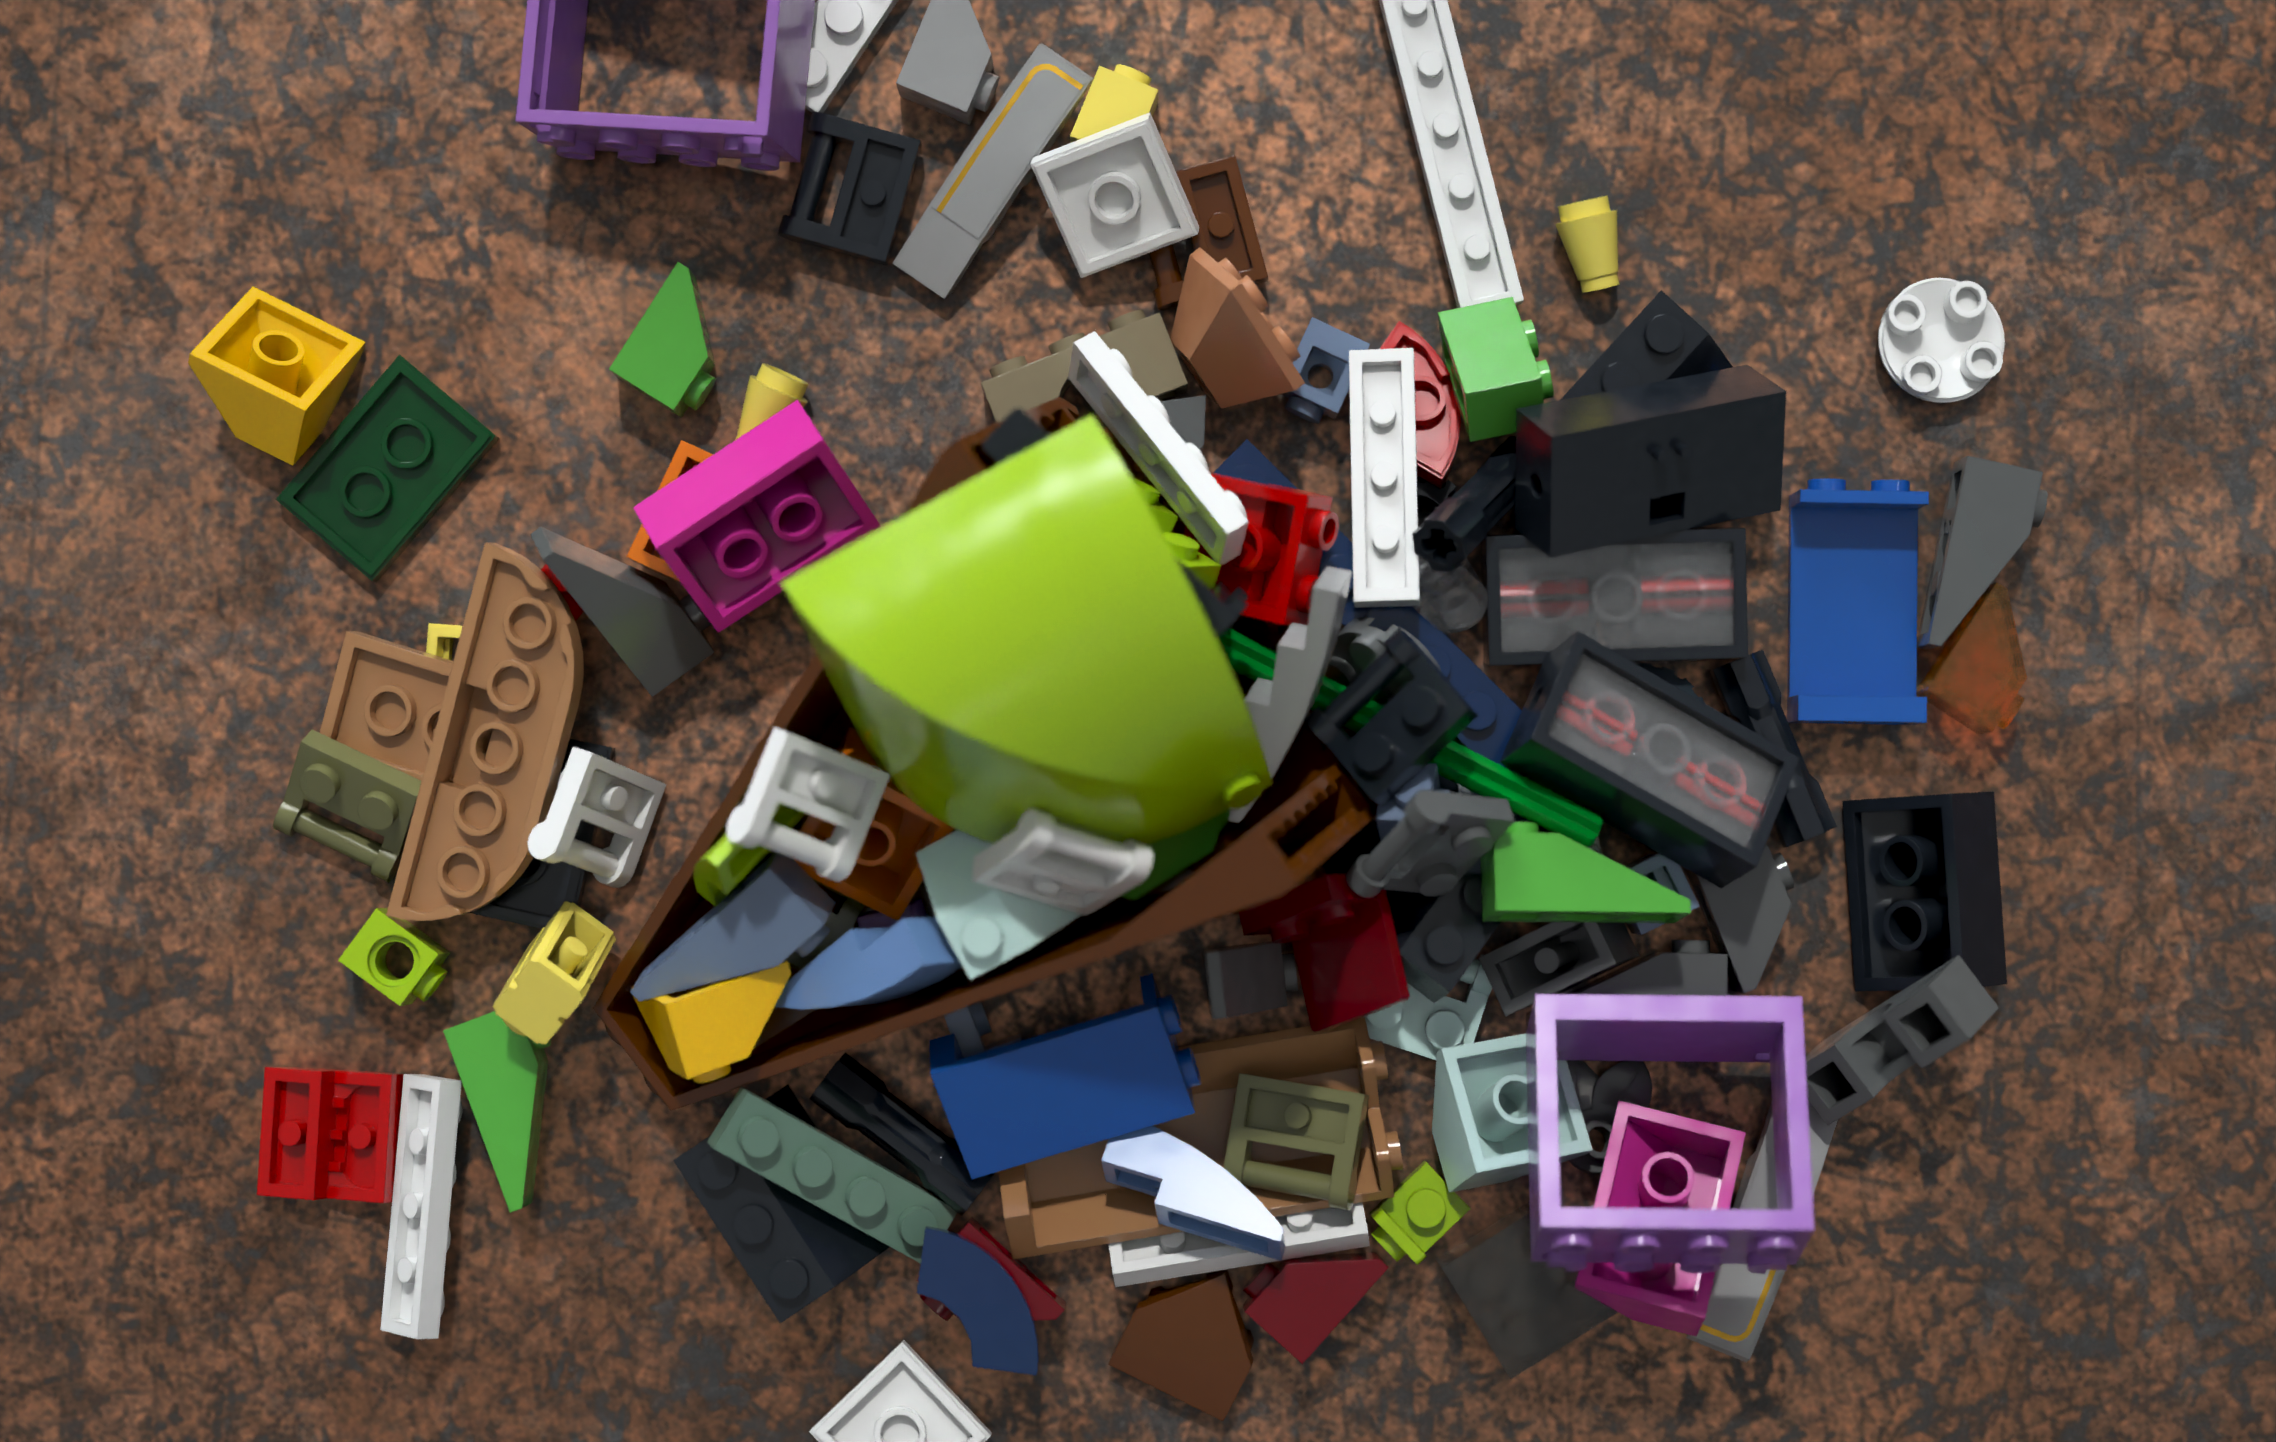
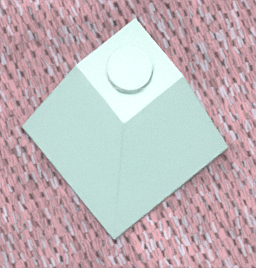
M957 829L917 851L916 856L937 921L969 979L972 980L1031 948L1082 914L973 882L974 856L994 843L978 839Z
M1526 1033L1441 1048L1437 1052L1432 1134L1449 1193L1507 1182L1529 1174ZM1557 1060L1559 1160L1562 1163L1588 1154L1593 1149L1567 1061Z

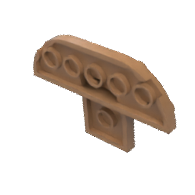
M496 543L484 544L454 661L358 631H346L320 733L421 780L386 916L413 921L445 919L475 911L501 896L520 878L534 858L528 850L529 835L537 824L546 820L554 799L583 687L584 665L581 639L569 605L552 580L526 557Z

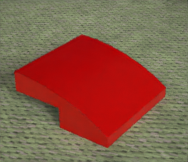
M265 1067L257 1195L305 1200L327 1198L373 1203L392 1202L404 1074L316 1068Z

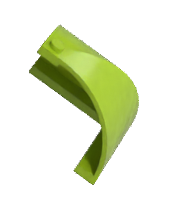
M1093 415L1086 417L781 582L862 744L878 768L891 774L889 780L921 809L947 825L978 839L996 843L1004 836L1016 830L1023 814L1028 809L1033 808L1053 815L1057 824L1123 844L1131 839L1148 844L1188 830L1229 808L1239 809L1255 801L1265 788L1273 785L1254 723L1220 645L1161 530Z

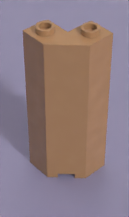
M1365 1017L1327 1031L1314 1032L1311 1026L1179 1047L1180 1050L1191 1047L1201 1078V1085L1191 1088L1195 1113L1153 1125V1127L1193 1146L1224 1168L1239 1073L1369 1095L1357 1168V1189L1353 1204L1394 1197L1392 1171L1403 1169L1402 1154L1397 1131L1385 1133L1379 1106L1377 1081L1388 1079L1386 1057L1382 1041L1370 1043ZM1109 1139L999 1171L1003 1215L1013 1259L1184 1231L1158 1224L1155 1196L1106 1182L1101 1159ZM1253 1141L1251 1150L1252 1161L1332 1175L1335 1155ZM1247 1186V1189L1260 1200L1273 1217L1330 1208L1328 1200Z

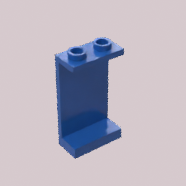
M1810 479L1807 480V490L1800 489L1789 496L1788 723L1917 725L1927 723V697H1916L1918 509L1929 504V492L1910 491V481L1874 480L1871 481V491L1846 490V480Z
M1153 974L1140 977L1143 1005L963 1058L954 1033L929 1040L930 1075L971 1179L1195 1113L1191 1088L1201 1085L1198 1066L1191 1047L1179 1049L1174 1034L1183 1032L1176 1003L1172 994L1164 997L1160 996Z

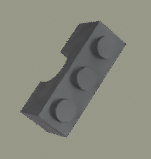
M1958 955L1821 1041L1805 1057L1807 1099L1826 1124L1830 1125L1873 1099L1890 1081L1915 1063L1922 1069L1970 1040L1999 1007Z

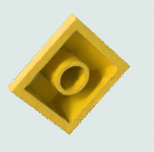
M252 287L194 348L189 355L188 364L236 438L293 466L323 432L364 351L366 342Z
M784 960L776 967L643 1001H638L635 997L634 1000L669 1069L687 1080L693 1078L695 1083H703L729 1074L731 1072L730 1064L750 1056L791 975L788 961Z

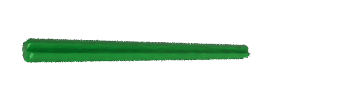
M1229 627L1217 638L1231 670L1255 682L1258 678L1273 681L1276 651ZM1324 677L1318 696L1310 710L1313 711L1318 705L1325 709L1346 687ZM1371 700L1344 727L1357 733L1384 706ZM1451 741L1429 762L1437 764L1440 776L1482 797L1508 800L1511 812L1533 823H1537L1553 833H1560L1587 848L1593 845L1603 826V819L1600 815L1454 741Z

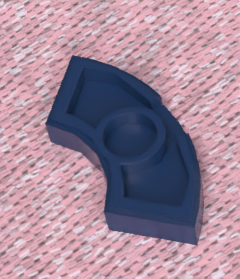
M926 1226L917 1293L941 1301L960 1318L971 1340L972 1367L1037 1375L1039 1347L1035 1321L1024 1294L1012 1276L991 1253L975 1242L944 1229Z

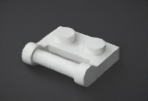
M774 727L743 804L734 809L728 819L727 837L731 842L746 848H754L760 845L815 867L818 875L835 882H840L849 876L855 865L891 774ZM778 802L836 824L831 838L822 841L771 821Z
M572 747L565 769L559 777L558 788L547 818L544 822L537 824L529 835L528 850L533 857L544 862L555 864L563 861L593 873L597 881L613 888L625 886L635 872L666 784L592 752ZM582 820L614 833L610 847L601 849L575 839L580 821Z
M1032 808L1023 814L1016 830L974 856L972 881L1087 916L1141 884L1151 871L1154 858L1151 846L1131 839L1121 844L1057 824L1053 815Z

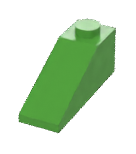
M1514 822L1493 844L1490 851L1481 857L1482 921L1676 923L1691 913L1690 899L1560 833H1539V825L1537 823Z
M496 1011L443 1030L509 1212L511 1213L533 1203L548 1059L544 1048L551 1046V1039L544 1045L541 1043L537 1044L528 1037L518 1035L504 1023L501 1017L495 1014Z

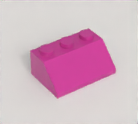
M798 400L633 507L657 551L718 633L782 592L784 588L781 582L861 540L881 527Z
M1618 1100L1593 1208L1729 1209L1746 1132ZM1587 1262L1585 1269L1578 1270L1574 1288L1631 1320L1697 1336L1706 1318L1716 1271L1690 1273L1682 1271L1680 1263H1654V1268L1649 1271L1622 1272L1615 1270L1613 1263Z

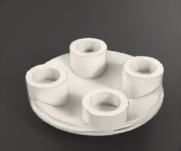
M1931 278L1918 281L1898 293L1883 313L1878 330V347L1883 365L1897 385L1919 399L1935 403H1950L1971 397L1992 380L2003 364L2005 339L2000 317L1992 303L1987 299L1985 290L1975 282L1958 281L1949 278Z

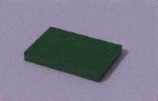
M399 354L276 500L366 577L377 583L500 438Z

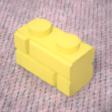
M564 901L547 925L542 928L528 945L493 1005L496 1011L495 1014L501 1017L504 1023L516 1034L528 1037L537 1044L546 1045L562 1026L565 1019H568L585 998L591 987L590 985L616 941L614 932L574 902Z

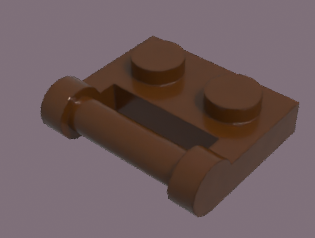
M1236 156L1177 170V176L1200 227L1198 235L1190 237L1193 250L1195 251L1200 247L1217 262L1226 257L1242 278L1247 275L1254 284L1267 282L1268 274ZM1173 244L1149 253L1158 288L1153 290L1158 310L1178 307L1184 281L1181 277Z

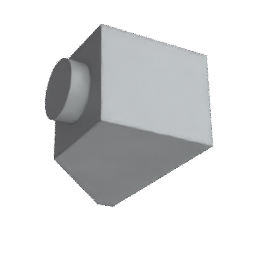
M969 0L930 1L896 82L900 97L970 125L976 109L983 112L987 111L999 83V76L992 74L994 68L992 55Z

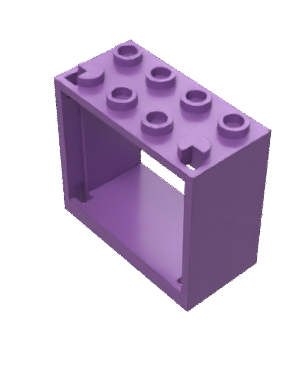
M527 0L516 122L536 134L537 142L557 148V155L570 159L592 160L595 158V150L618 152L617 158L620 160L645 164L655 163L656 154L679 155L680 163L697 167L717 166L718 158L741 159V166L762 171L779 170L780 161L800 162L815 0H767L756 121L578 111L589 0Z
M1535 994L1526 1032L1531 1262H1547V1267H1565V1272L1585 1269L1587 1262L1613 1263L1614 1269L1622 1272L1649 1271L1654 1268V1263H1680V1269L1690 1273L1718 1271L1721 1269V1264H1747L1748 1271L1758 1274H1765L1767 1270H1787V1265H1796L1814 1232L1802 997ZM1557 1060L1770 1062L1777 1210L1561 1207Z

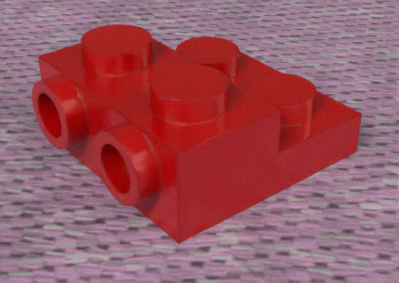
M1209 472L1224 492L1227 490L1231 491L1238 497L1246 511L1248 520L1241 554L1221 566L1215 585L1222 581L1230 589V594L1238 586L1248 594V598L1245 600L1248 606L1240 615L1281 625H1291L1292 622L1308 625L1313 587L1320 577L1318 573L1323 550H1329L1333 546L1339 530L1338 516L1335 512L1330 511L1333 497ZM1185 525L1184 536L1195 540L1200 545L1198 552L1213 560Z

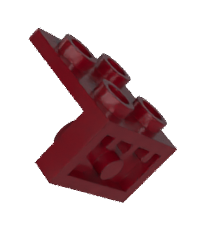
M1329 874L1292 888L1282 896L1239 911L1244 936L1271 934L1272 942L1275 944L1292 942L1309 1021L1314 1032L1327 1031L1408 1001L1410 994L1386 889H1382L1373 898L1362 897L1350 888L1346 881V874Z

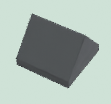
M1206 395L1160 401L1167 411L1170 425L1185 443L1194 444L1203 453Z

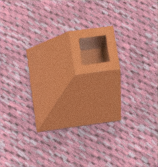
M1199 247L1189 255L1170 340L1201 390L1222 409L1295 391L1305 384L1293 365V362L1301 356L1285 331L1279 325L1274 328L1263 314V311L1269 305L1258 287L1247 275L1242 278L1226 257L1217 262Z

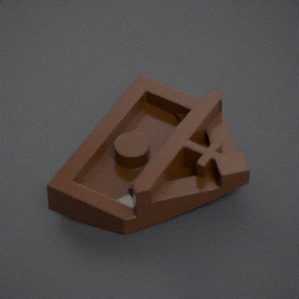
M1227 1269L1208 1273L1204 1280L1166 1290L1162 1286L1152 1288L1148 1299L1138 1302L1111 1355L1108 1365L1224 1421L1254 1360L1251 1353L1254 1338L1251 1330H1246L1232 1294L1233 1284Z

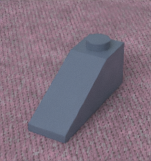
M774 852L739 883L717 907L714 906L652 961L642 971L630 993L638 1001H643L776 967L794 951L801 957H804L816 948L830 932L825 923L835 902L791 857Z

